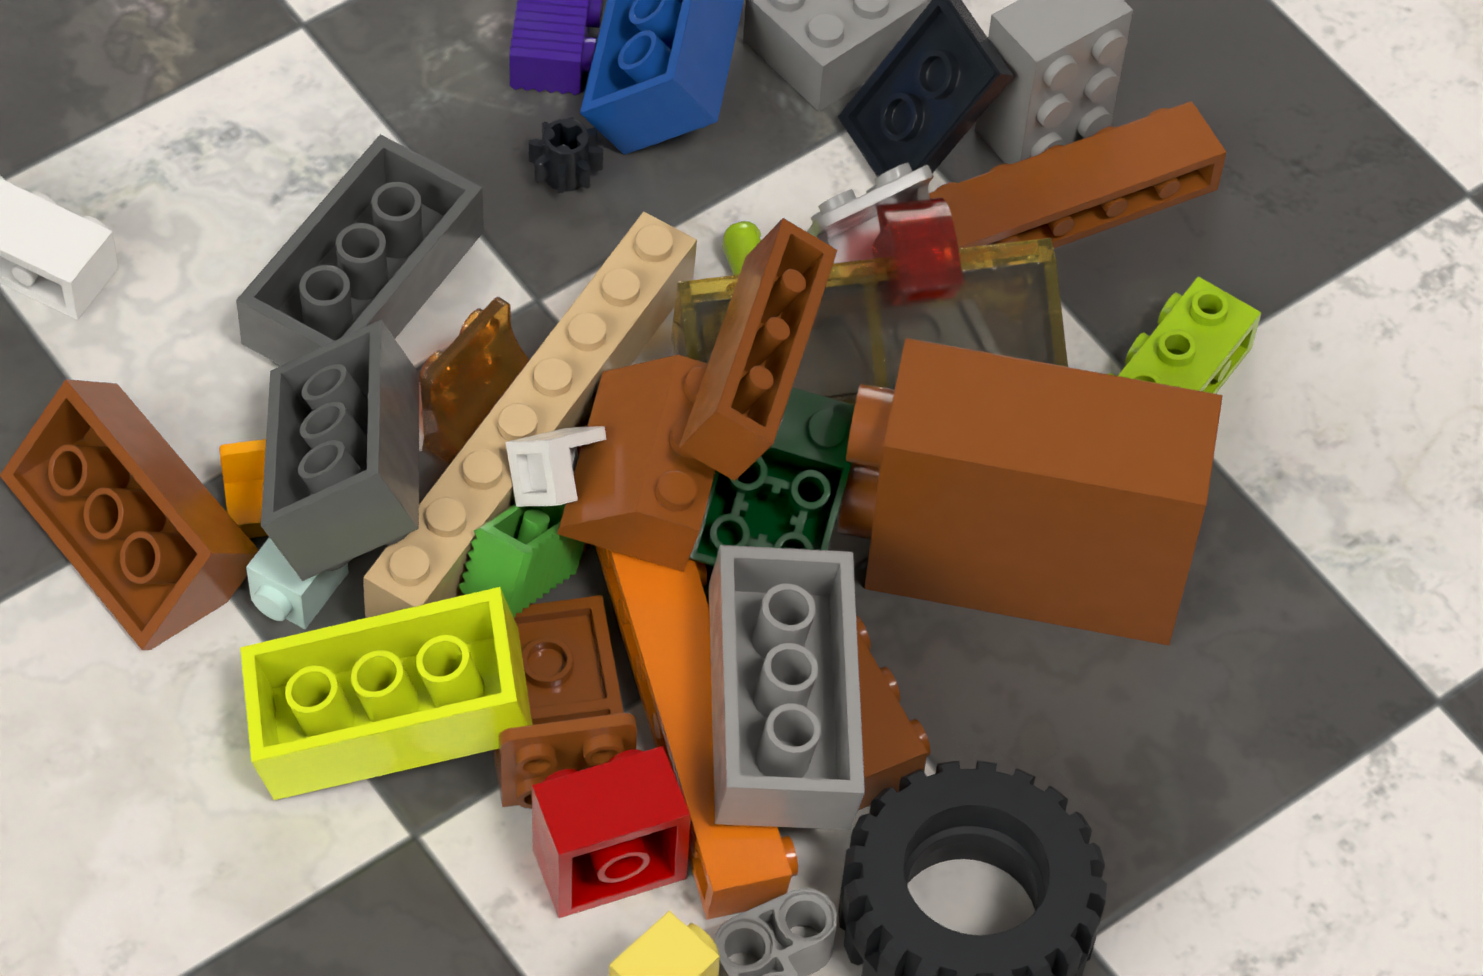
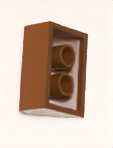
M677 354L603 371L587 427L605 426L607 439L582 445L574 472L578 501L565 504L557 532L558 535L684 572L701 530L715 469L678 448L708 363Z

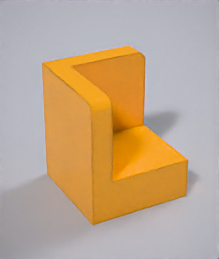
M266 439L223 444L219 447L227 513L248 538L268 536L261 527Z

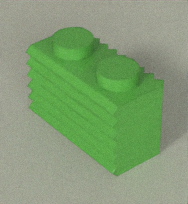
M515 503L475 529L476 538L471 541L473 549L468 552L470 560L465 562L468 570L462 573L465 581L459 584L462 593L467 595L500 587L515 618L516 613H522L523 608H529L530 603H536V599L542 598L544 593L549 594L550 589H556L557 584H562L564 579H569L570 574L576 575L585 542L557 534L565 504L558 506L516 507Z

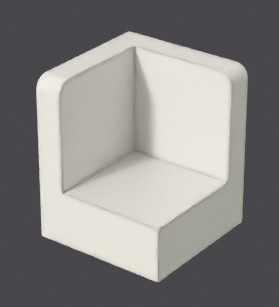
M605 426L563 428L507 441L506 447L516 507L558 506L578 501L574 480V472L579 457L577 446L606 440Z

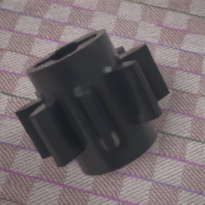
M574 117L558 119L552 123H542V140H529V162L534 163L535 181L537 183L546 181L550 187L558 190V193L563 194L564 191H574L580 187L589 188L590 170H603L604 149L597 146V129H586L582 123L574 120Z

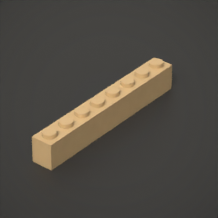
M643 211L419 504V529L409 533L398 543L388 545L363 577L365 617L368 618L458 597L462 593L459 584L465 581L462 573L468 570L465 562L470 560L468 552L473 549L471 541L476 538L474 530L515 504L506 442L563 428L585 427L588 424L603 371L632 365L693 283L697 239Z

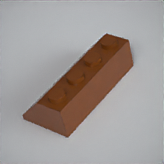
M65 379L0 474L2 480L141 650H152L226 604L246 578V566L259 551L117 383Z

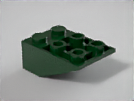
M792 387L774 444L735 481L715 470L701 530L689 560L714 567L720 545L827 551L852 464L846 462V454L855 405Z

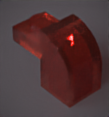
M940 197L878 205L876 208L880 232L872 244L875 270L886 269L891 305L954 298L963 286L964 280L955 227L946 201Z

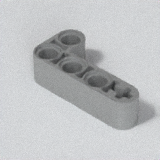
M801 888L790 891L730 918L720 926L715 934L714 943L720 955L718 976H809L827 965L833 953L837 923V911L834 903L826 894L816 889ZM800 925L810 926L816 929L819 934L809 938L800 937L792 933L790 929ZM737 953H749L759 961L747 966L738 965L731 961L729 957Z

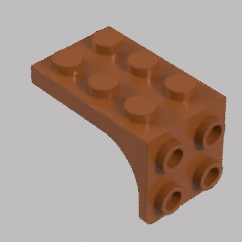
M602 595L530 604L529 608H523L522 613H516L514 619L519 631L532 725L503 730L499 734V749L493 750L502 807L520 805L521 807L532 809V785L543 782L549 775L564 769L584 770L607 763L613 756L623 751L636 749L637 727L635 717L630 713L623 712Z

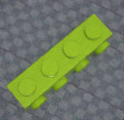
M1198 276L1183 296L1175 292L1168 299L1158 317V326L1153 333L1148 335L1143 332L1137 337L1127 353L1125 359L1126 366L1118 376L1216 394L1252 349L1262 312Z

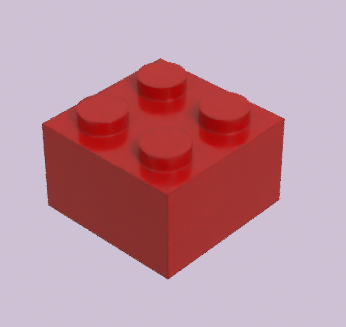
M663 746L647 751L638 749L623 751L613 756L607 763L580 771L575 769L560 770L546 777L543 782L532 785L533 852L558 918L687 879L691 814Z

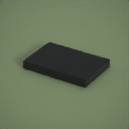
M931 0L837 117L877 177L904 163H909L912 171L928 165L933 174L1014 75L962 0Z

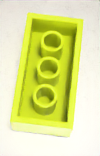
M500 587L240 647L251 762L274 800L499 749V734L503 730L532 725L518 626Z

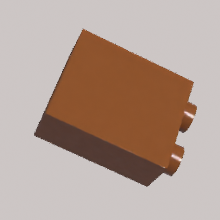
M905 338L895 390L860 383L846 454V462L852 464L844 489L838 533L871 539L864 588L866 590L1169 646L1207 505L1223 395Z

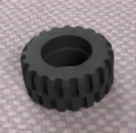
M959 761L938 763L936 773L930 776H926L924 770L918 769L901 777L898 793L892 787L885 788L871 801L870 813L859 817L851 833L850 848L846 849L838 911L839 927L845 931L844 948L850 962L857 966L863 964L861 976H1083L1086 961L1091 959L1106 902L1107 883L1102 879L1105 862L1101 848L1095 843L1089 844L1092 828L1081 813L1076 811L1069 815L1066 812L1068 799L1058 790L1049 786L1045 792L1034 786L1036 776L1017 768L1012 776L997 772V763L977 761L976 769H960ZM957 859L981 861L998 867L1012 876L1028 894L1035 913L1022 924L1005 932L991 935L960 933L940 925L927 916L914 901L907 884L921 871L937 863Z

